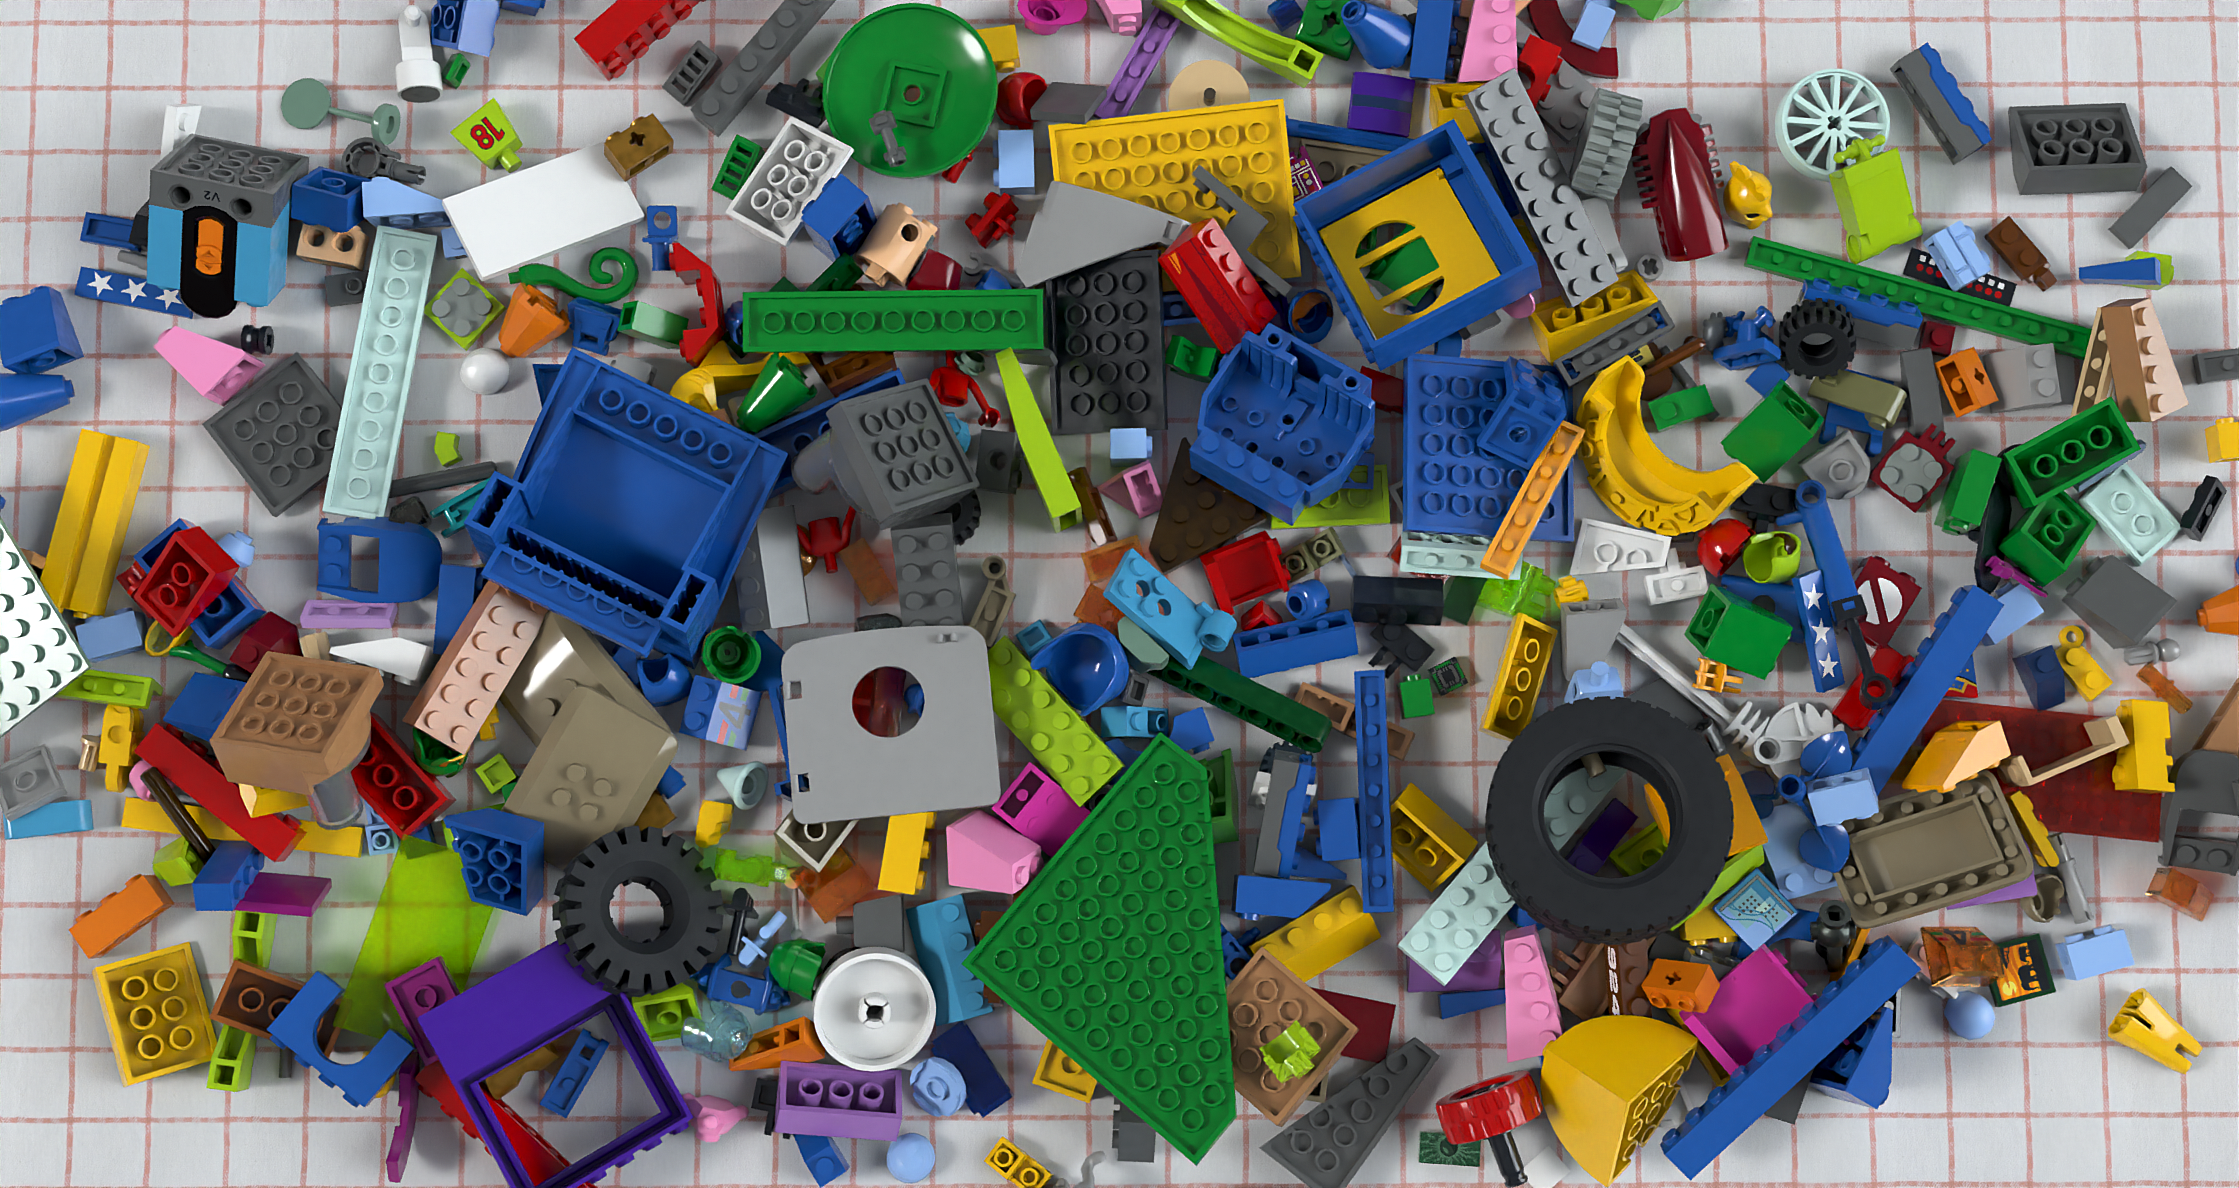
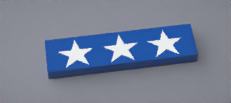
M81 266L74 295L192 319L199 291L180 286V290H163L158 288L157 285L148 284L147 279Z
M1813 569L1792 578L1815 689L1816 692L1825 693L1845 684L1822 572L1821 570Z

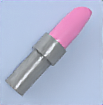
M124 250L119 251L118 261L138 266V268L147 271V255H138Z

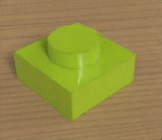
M503 753L497 754L475 770L493 795L501 791L503 785L510 784L519 778Z

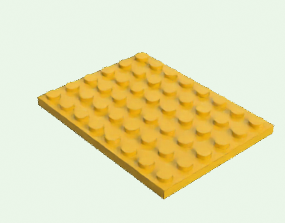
M1284 99L1090 120L1085 125L1071 123L1048 125L1054 181L1091 189L1135 202L1183 219L1191 224L1214 218L1223 231L1237 213L1232 210L1229 214L1216 203L1219 199L1210 191L1206 195L1193 185L1196 179L1192 177V173L1200 165L1269 221L1247 251L1282 279L1302 277L1297 226L1293 219L1295 207L1293 205L1294 197ZM1154 244L1133 251L1158 249L1161 250L1162 255L1166 251V248H1164L1163 246L1159 247L1157 244ZM1162 267L1163 292L1179 291ZM1257 275L1254 278L1257 282L1263 281Z

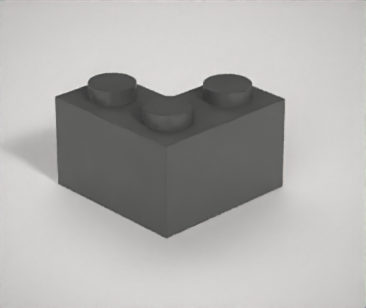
M1114 1096V1105H1120V1110L1113 1111V1129H1119L1113 1130L1112 1148L1118 1149L1117 1161L1154 1163L1156 1131Z

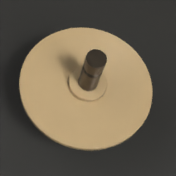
M1201 60L1185 67L1172 82L1168 96L1169 111L1250 102L1249 88L1242 75L1229 64L1217 60Z

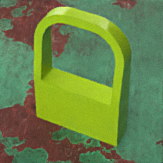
M1010 347L995 353L1015 430L1025 454V464L1054 531L1059 533L1083 522L1081 504L1012 348Z

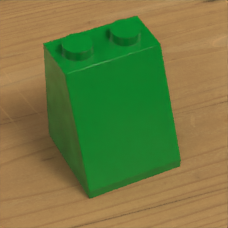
M1780 379L1725 435L1720 444L1724 446L1723 449L1729 457L1738 459L1746 465L1764 484L1815 435L1824 418L1786 382Z
M1711 583L1684 635L1703 656L1765 680L1769 672L1775 668L1777 657L1783 646L1789 642L1793 627L1782 617Z

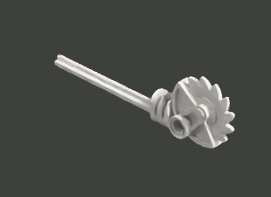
M1623 623L1616 640L1716 722L1720 727L1719 734L1722 736L1730 734V743L1734 745L1740 742L1739 750L1746 755L1750 764L1759 768L1765 767L1768 774L1777 783L1783 776L1793 774L1797 777H1800V775H1811L1812 773L1806 772L1800 765L1801 754L1805 747L1825 734L1844 731L1843 724H1838L1833 728L1832 714L1828 709L1823 711L1820 717L1818 711L1809 703L1805 704L1804 713L1800 711L1798 702L1779 709L1771 717L1767 716L1763 720L1758 718L1761 712L1760 709L1754 713L1749 711L1752 705L1749 700L1745 701L1735 713L1730 712L1704 689L1692 687V683H1695L1692 679ZM1761 744L1767 746L1770 751L1768 759L1760 755L1759 747Z

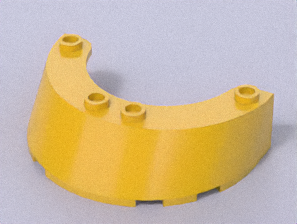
M1627 354L1599 374L1579 405L1576 421H1578V427L1586 431L1577 449L1578 459L1583 460L1589 476L1586 478L1598 497L1609 509L1626 522L1637 528L1643 526L1655 530L1656 534L1678 536L1680 533L1696 532L1713 522L1759 477L1740 462H1732L1723 468L1713 471H1696L1685 468L1665 456L1651 440L1642 420L1640 396L1645 381L1644 372Z

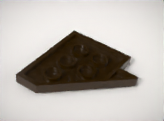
M1186 437L1181 440L1148 548L1151 557L1163 576L1267 521V516L1261 508L1191 468L1189 453L1191 445Z

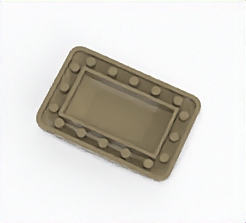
M550 610L545 614L539 633L499 697L501 703L536 747L539 746L569 693L579 685L594 688L671 732L668 724L588 629Z
M579 685L573 688L567 696L501 811L544 822V861L563 871L571 859L579 855L582 849L601 836L614 830L618 832L624 827L634 826L676 755L679 747L678 740L670 731L594 688Z
M1981 770L1976 778L1960 781L1955 784V789L1948 792L1938 793L1937 790L1932 789L1926 792H1917L1915 789L1878 801L1879 813H1874L1873 816L1866 819L1853 818L1844 820L1841 823L1850 838V854L1844 867L1839 872L1833 873L1844 903L1850 909V918L1856 926L1870 929L1894 923L1991 893L2030 877L2034 867L2032 858L1998 781L1991 772Z

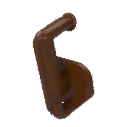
M1688 336L1685 338L1682 346L1663 356L1654 342L1647 344L1655 360L1641 367L1645 375V381L1642 386L1640 400L1651 401L1669 391L1673 383V377L1669 368L1704 350L1707 344L1705 339Z

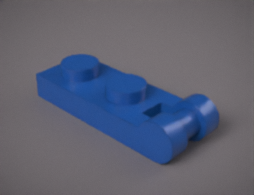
M584 1028L540 1101V1105L564 1118H567L610 1044V1042L603 1038L598 1040L590 1035L591 1032ZM584 1046L594 1051L590 1059L580 1054Z

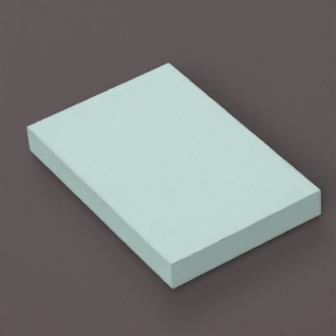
M2126 463L2100 479L2077 500L2098 521L2097 524L2136 567L2145 563L2182 530L2180 527L2181 523Z

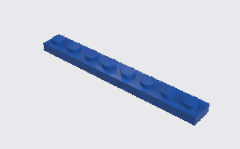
M1354 671L1363 913L1395 912L1385 671Z

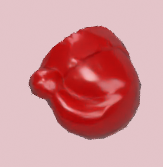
M1032 72L1009 74L998 84L996 113L1000 120L1005 124L1018 126L1019 130H1032L1034 123L1040 120L1031 119L1030 109L1047 89L1045 80Z

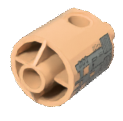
M900 202L897 205L887 204L855 255L868 267L864 275L884 287L888 280L905 287L936 238L935 232L937 227L925 219L920 222L912 216L913 210ZM902 228H904L906 232L905 239L901 235Z

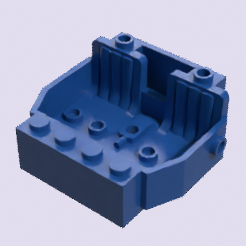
M1268 323L1260 336L1247 331L1242 338V342L1237 344L1230 354L1226 353L1222 357L1218 366L1219 371L1202 394L1197 425L1198 438L1189 450L1190 464L1193 470L1293 526L1305 506L1311 508L1338 491L1363 453L1370 449L1375 440L1376 403L1371 399L1372 379L1277 326ZM1286 419L1293 420V424L1286 425L1283 423V421ZM1249 447H1255L1257 448V451L1255 453H1251L1247 449ZM1280 461L1283 465L1278 468L1273 463Z

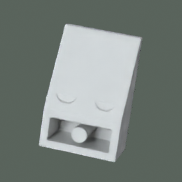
M400 637L331 647L329 651L330 654L339 656L337 662L378 668L381 676L392 678L393 674H396L395 681L419 688L421 682L425 683L441 657L439 654H433L432 647Z

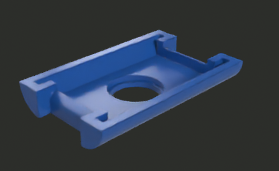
M1723 574L1721 586L1727 587L1726 590L1750 602L1760 595L1771 597L1776 606L1774 614L1782 617L1793 627L1789 642L1804 643L1803 629L1800 628L1801 619L1793 585L1758 583L1752 580V578Z

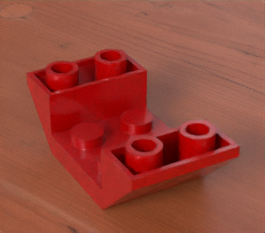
M672 243L673 253H669L671 270H675L676 277H680L685 285L696 284L698 296H702L704 307L700 308L699 312L702 326L705 325L706 328L683 330L684 339L679 340L682 358L685 357L686 362L695 369L700 366L708 352L719 341H723L721 337L727 332L724 323L721 281L709 265L680 243Z

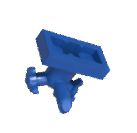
M1763 305L1755 311L1758 316L1754 319L1742 320L1745 315L1744 311H1739L1737 315L1725 318L1728 329L1726 336L1731 338L1737 332L1736 344L1715 348L1713 360L1729 371L1780 360L1781 348L1773 344L1774 339L1761 331L1765 324L1771 328L1776 322L1773 314Z

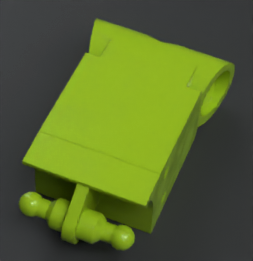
M1878 134L1872 139L1857 138L1852 141L1851 145L1846 147V150L1835 153L1833 159L1836 163H1842L1848 158L1855 159L1856 163L1828 174L1843 226L1847 231V254L1850 261L1854 264L1879 255L1891 245H1902L1923 235V229L1913 215L1914 210L1898 147L1886 152L1881 151L1872 156L1870 154L1874 147L1882 146L1885 143L1886 138L1882 134Z

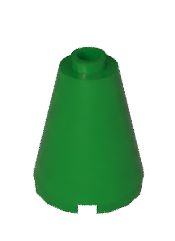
M775 352L768 359L736 411L739 417L736 422L747 433L751 430L758 433L812 400L818 394L817 388L814 384L809 388L805 383L808 377L786 356L783 355L780 358L779 353Z

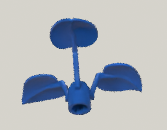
M1845 731L1825 734L1805 747L1801 754L1800 765L1806 772L1812 773L1809 776L1785 775L1779 780L1778 787L1775 789L1773 779L1765 772L1754 770L1741 774V778L1760 820L1772 814L1774 809L1772 800L1779 799L1781 795L1788 802L1800 806L1815 829H1809L1802 834L1798 845L1799 852L1802 858L1812 867L1831 873L1839 872L1846 864L1850 854V838L1848 832L1841 824L1836 826H1817L1814 816L1804 803L1807 797V786L1804 783L1815 780L1817 776L1821 779L1851 771L1853 757L1848 735Z

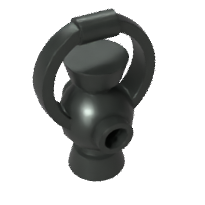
M1829 900L1823 903L1819 909V917L1816 922H1810L1811 940H1817L1815 945L1816 951L1824 958L1828 972L1840 971L1842 957L1847 949L1846 944H1848L1850 939H1856V925L1853 921H1849L1851 917L1850 909L1845 903L1838 900Z

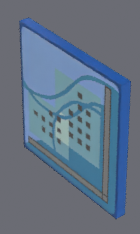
M1757 867L1712 907L1718 916L1753 952L1762 944H1766L1799 913Z

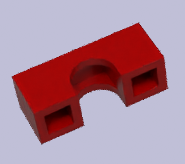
M1530 34L1517 60V69L1529 78L1530 88L1526 92L1534 108H1536L1539 100L1545 101L1551 85L1546 83L1550 74L1556 76L1563 59L1558 58L1562 50L1561 47Z

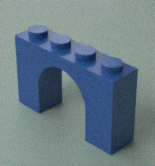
M316 971L267 1028L273 1034L269 1039L283 1050L287 1046L296 1053L294 1059L305 1068L309 1069L313 1066L321 1073L318 1078L327 1086L333 1088L336 1085L343 1090L345 1094L342 1097L356 1108L359 1105L366 1107L403 1065L416 1047L398 1031L391 1028L370 1053L359 1062L340 1064L330 1060L319 1047L317 1029L324 1014L345 989L324 972Z

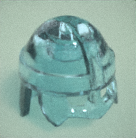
M711 1000L709 1003L710 1010L714 1017L710 1022L693 1017L687 1018L681 1032L682 1045L686 1050L705 1056L707 1059L717 1063L735 1059L746 1050L748 1043L752 1039V1027L747 1017L727 1001L716 1002Z

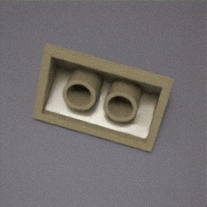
M792 808L773 834L783 855L819 873L859 819L805 825L799 823L794 818Z

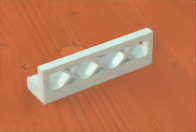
M1402 528L1399 564L1401 572L1504 579L1480 568L1481 561L1494 538L1403 532ZM1523 552L1509 577L1510 580H1520Z

